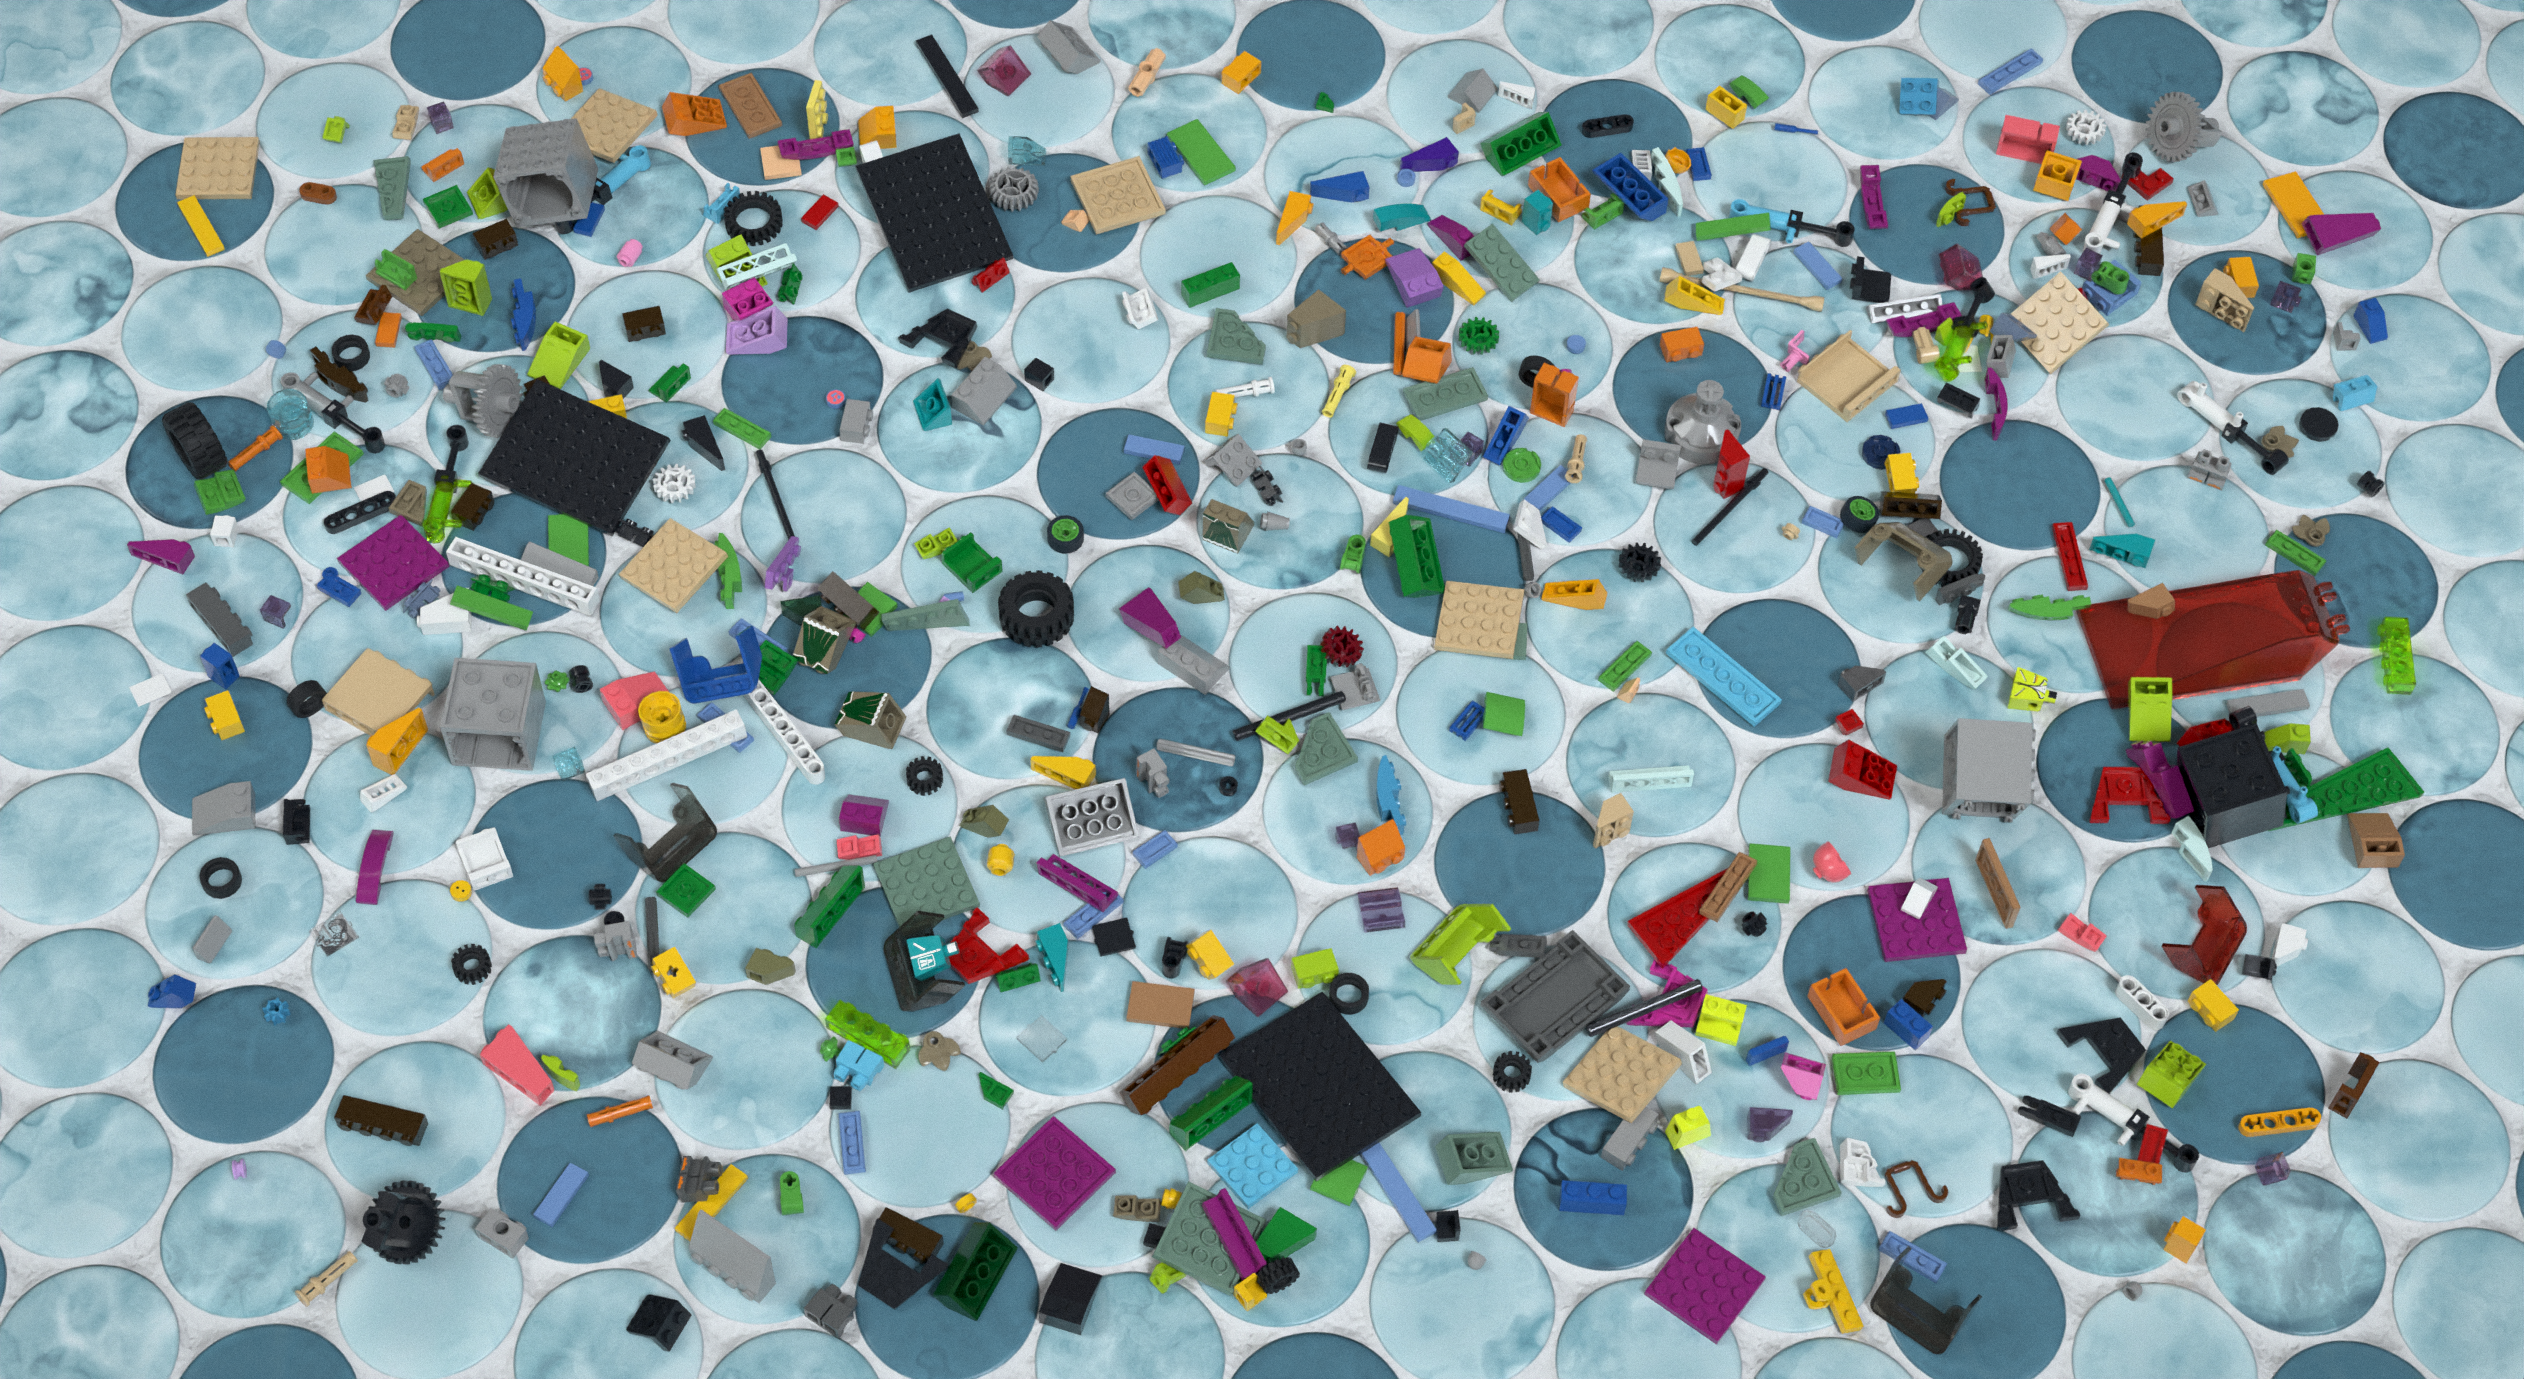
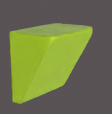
M1950 317L1937 327L1935 340L1943 346H1947L1956 338V333L1951 327L1953 321Z

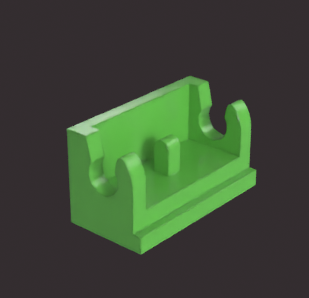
M1615 193L1610 194L1612 198H1609L1608 201L1592 210L1588 207L1584 209L1585 212L1582 213V218L1594 230L1623 214L1625 203Z
M386 249L381 252L382 261L375 260L376 274L403 290H406L417 279L414 265Z

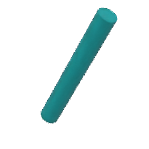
M2106 478L2104 482L2127 526L2133 527L2135 522L2112 478Z

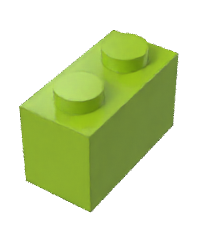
M1332 948L1291 958V969L1298 989L1311 988L1320 983H1331L1339 974V968Z

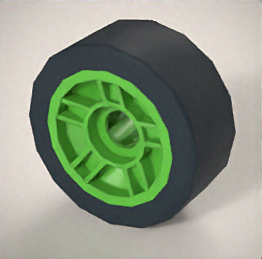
M1853 496L1848 498L1842 507L1840 518L1842 523L1850 530L1857 533H1867L1879 519V510L1868 498Z
M1069 515L1054 518L1047 527L1049 546L1054 551L1062 554L1077 551L1084 542L1082 523L1077 518Z

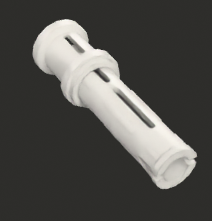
M1272 377L1260 381L1252 380L1249 384L1216 389V392L1225 394L1243 390L1242 392L1231 393L1235 395V398L1247 395L1258 397L1259 394L1275 393Z

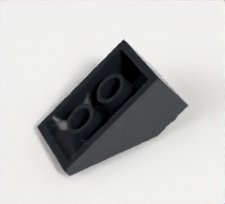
M1060 1263L1040 1307L1039 1323L1081 1335L1102 1275Z

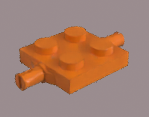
M1369 234L1341 252V257L1348 263L1347 266L1341 268L1342 274L1346 275L1354 270L1366 280L1386 267L1385 259L1392 257L1387 248L1394 244L1393 239L1388 238L1384 242H1379Z

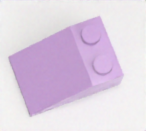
M773 306L742 320L727 323L726 353L728 355L771 354L787 348V317L776 306Z

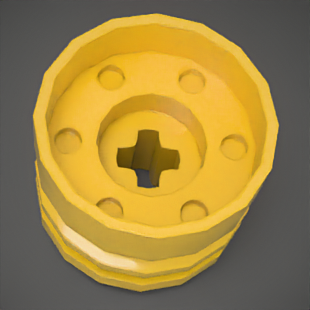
M657 691L644 697L641 701L638 712L646 737L651 742L657 744L686 731L687 725L681 704L674 694L668 691Z

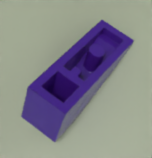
M1446 137L1402 157L1400 170L1410 169L1413 172L1442 171L1458 163L1459 151Z

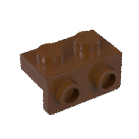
M382 284L379 290H369L354 316L356 322L373 325L378 323L392 298L386 285Z

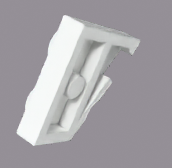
M1524 499L1519 503L1513 530L1542 550L1547 546L1540 511Z

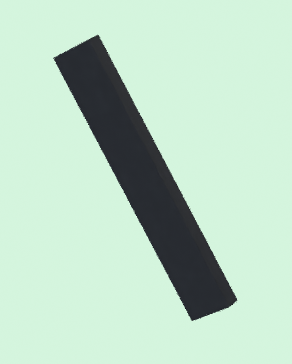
M931 34L916 40L918 49L960 116L965 118L978 113V106L933 35Z

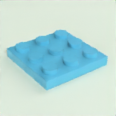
M1258 1123L1207 1159V1164L1247 1209L1298 1173V1168Z

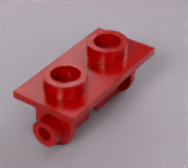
M1005 258L995 260L985 271L973 276L971 282L974 286H979L981 293L1010 273Z

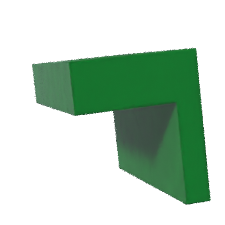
M683 363L677 368L673 365L649 389V392L667 403L691 379L689 366Z

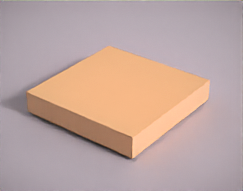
M779 146L760 148L765 180L802 175L800 161L781 158Z

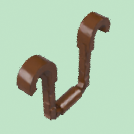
M1955 179L1947 181L1945 187L1947 194L1955 196L1961 192L1964 194L1985 192L1984 195L1989 206L1959 210L1955 218L1958 225L1969 226L1970 221L1961 218L1963 216L1993 212L1996 208L1990 188L1980 186L1954 189L1951 186H1954Z
M1905 1161L1891 1166L1890 1169L1887 1168L1885 1177L1896 1196L1901 1210L1896 1211L1892 1206L1887 1205L1886 1211L1889 1216L1900 1218L1907 1209L1906 1202L1900 1194L1891 1174L1895 1175L1913 1167L1929 1199L1934 1203H1942L1946 1200L1948 1196L1947 1186L1944 1185L1941 1189L1943 1195H1936L1916 1161Z

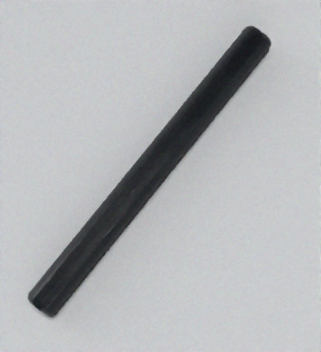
M1342 691L1273 715L1271 718L1283 725L1288 718L1292 722L1344 703L1346 697ZM1263 720L1233 730L1234 739L1240 741L1258 734L1255 731Z
M1699 979L1691 981L1586 1026V1031L1590 1037L1603 1033L1702 991V983Z

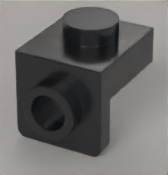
M2245 954L2242 969L2243 975L2272 980V976H2275L2277 964L2274 959Z

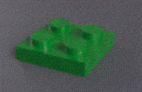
M457 185L423 198L424 205L439 229L473 215L470 205Z
M684 863L656 893L658 897L689 918L716 890V887Z

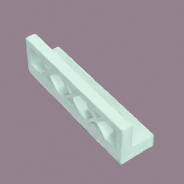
M787 243L719 267L717 271L725 290L754 277L757 279L790 267L796 263L797 259L795 254L790 253ZM784 249L786 257L775 258L776 252ZM764 256L770 259V263L764 265L757 264L760 257ZM744 263L753 265L751 270L745 272L740 270ZM728 269L736 272L734 276L725 278L723 271Z
M1688 765L1609 771L1608 776L1611 793L1691 787L1694 771Z

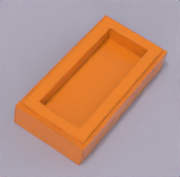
M383 312L376 336V346L395 348L402 319L401 313Z

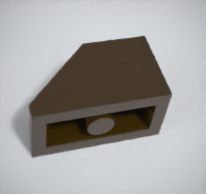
M1091 686L1080 713V725L1087 731L1099 733L1110 716L1109 694Z

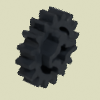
M1636 542L1635 547L1629 544L1628 548H1623L1622 554L1619 555L1618 567L1622 568L1621 574L1627 573L1626 578L1633 577L1634 582L1637 579L1644 582L1645 578L1650 581L1652 575L1656 577L1658 571H1660L1661 557H1658L1659 552H1653V546L1647 548L1646 543L1639 546L1638 542Z

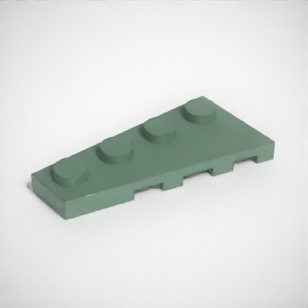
M409 156L373 160L383 217L385 220L403 219L411 165Z
M958 599L882 614V622L888 631L970 626L969 618Z

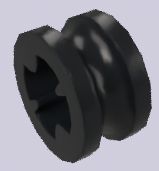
M1231 776L1223 777L1219 786L1220 793L1224 796H1233L1237 792V780ZM1227 784H1231L1230 789H1226Z

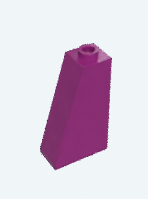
M2374 213L2310 215L2302 222V226L2317 256L2370 238L2381 230L2380 222Z
M1148 587L1119 608L1124 624L1167 649L1181 639L1176 622L1151 588Z

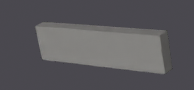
M2304 689L2227 700L2226 703L2229 713L2250 706L2257 717L2307 710L2310 707Z

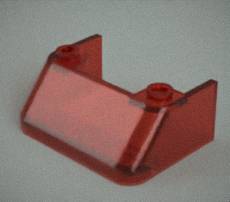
M2196 885L2195 889L2203 901L2197 912L2198 918L2202 923L2199 933L2192 945L2163 943L2161 947L2175 969L2202 983L2211 979L2218 985L2247 933V924L2224 886Z

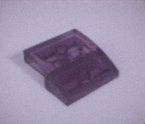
M1398 887L1357 892L1364 933L1405 928V918Z

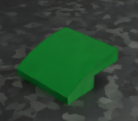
M765 640L760 646L762 662L759 680L769 693L775 695L793 671L798 660Z

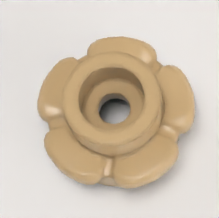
M1787 523L1786 526L1782 527L1783 536L1788 540L1799 537L1800 529L1795 525Z

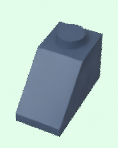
M2001 313L1990 329L1993 335H2012L2014 343L2037 337V334L2008 313Z

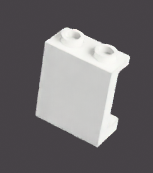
M495 827L484 829L471 836H464L456 841L459 854L474 891L513 877L509 861L506 858Z

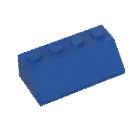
M1622 153L1593 169L1592 172L1639 218L1653 221L1666 213L1668 198Z

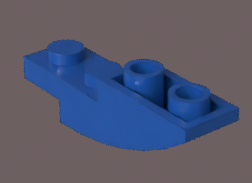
M520 278L514 280L515 287L512 288L514 299L518 298L519 302H515L516 310H513L514 318H511L513 330L517 329L518 331L514 333L516 344H521L522 351H525L534 334L536 309L532 291L524 293Z

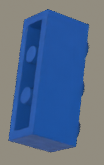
M1562 1180L1559 1211L1624 1215L1627 1205V1185Z

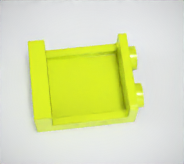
M1706 994L1695 1035L1736 1046L1747 1005Z

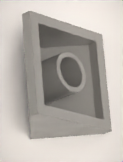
M1482 68L1467 72L1448 95V98L1461 105L1467 103L1469 107H1472L1475 112L1479 113L1495 94L1497 87Z

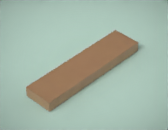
M1739 852L1700 908L1699 914L1718 923L1756 867L1757 860Z

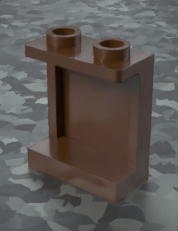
M2360 1052L2348 1072L2349 1075L2358 1079L2357 1085L2352 1089L2342 1083L2328 1109L2348 1119L2380 1062L2371 1055Z

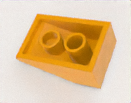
M418 707L385 725L369 737L366 746L374 767L393 775L402 766L428 732L421 708Z

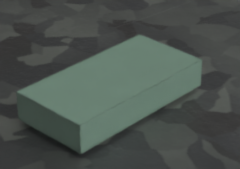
M1519 623L1513 660H1526L1527 623Z

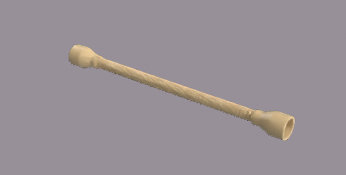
M1662 267L1660 282L1670 283L1676 277L1681 276L1695 284L1706 287L1702 283L1703 278L1684 276L1673 269ZM1736 284L1723 288L1727 291L1731 290L1748 295L1795 302L1822 312L1825 298L1821 296H1803L1800 298V296L1795 297V295L1774 293L1767 290L1762 291V289L1741 287V285L1736 286Z

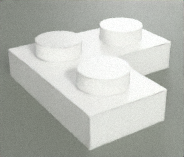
M1717 257L1704 262L1703 269L1710 274L1703 276L1702 283L1714 292L1742 281L1743 275L1723 262L1722 259Z

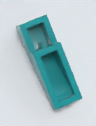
M1394 204L1373 210V219L1380 232L1394 227L1396 231L1431 221L1424 205Z

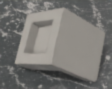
M2337 322L2333 331L2337 351L2356 350L2361 339L2360 334L2353 333L2352 330H2343L2342 322Z

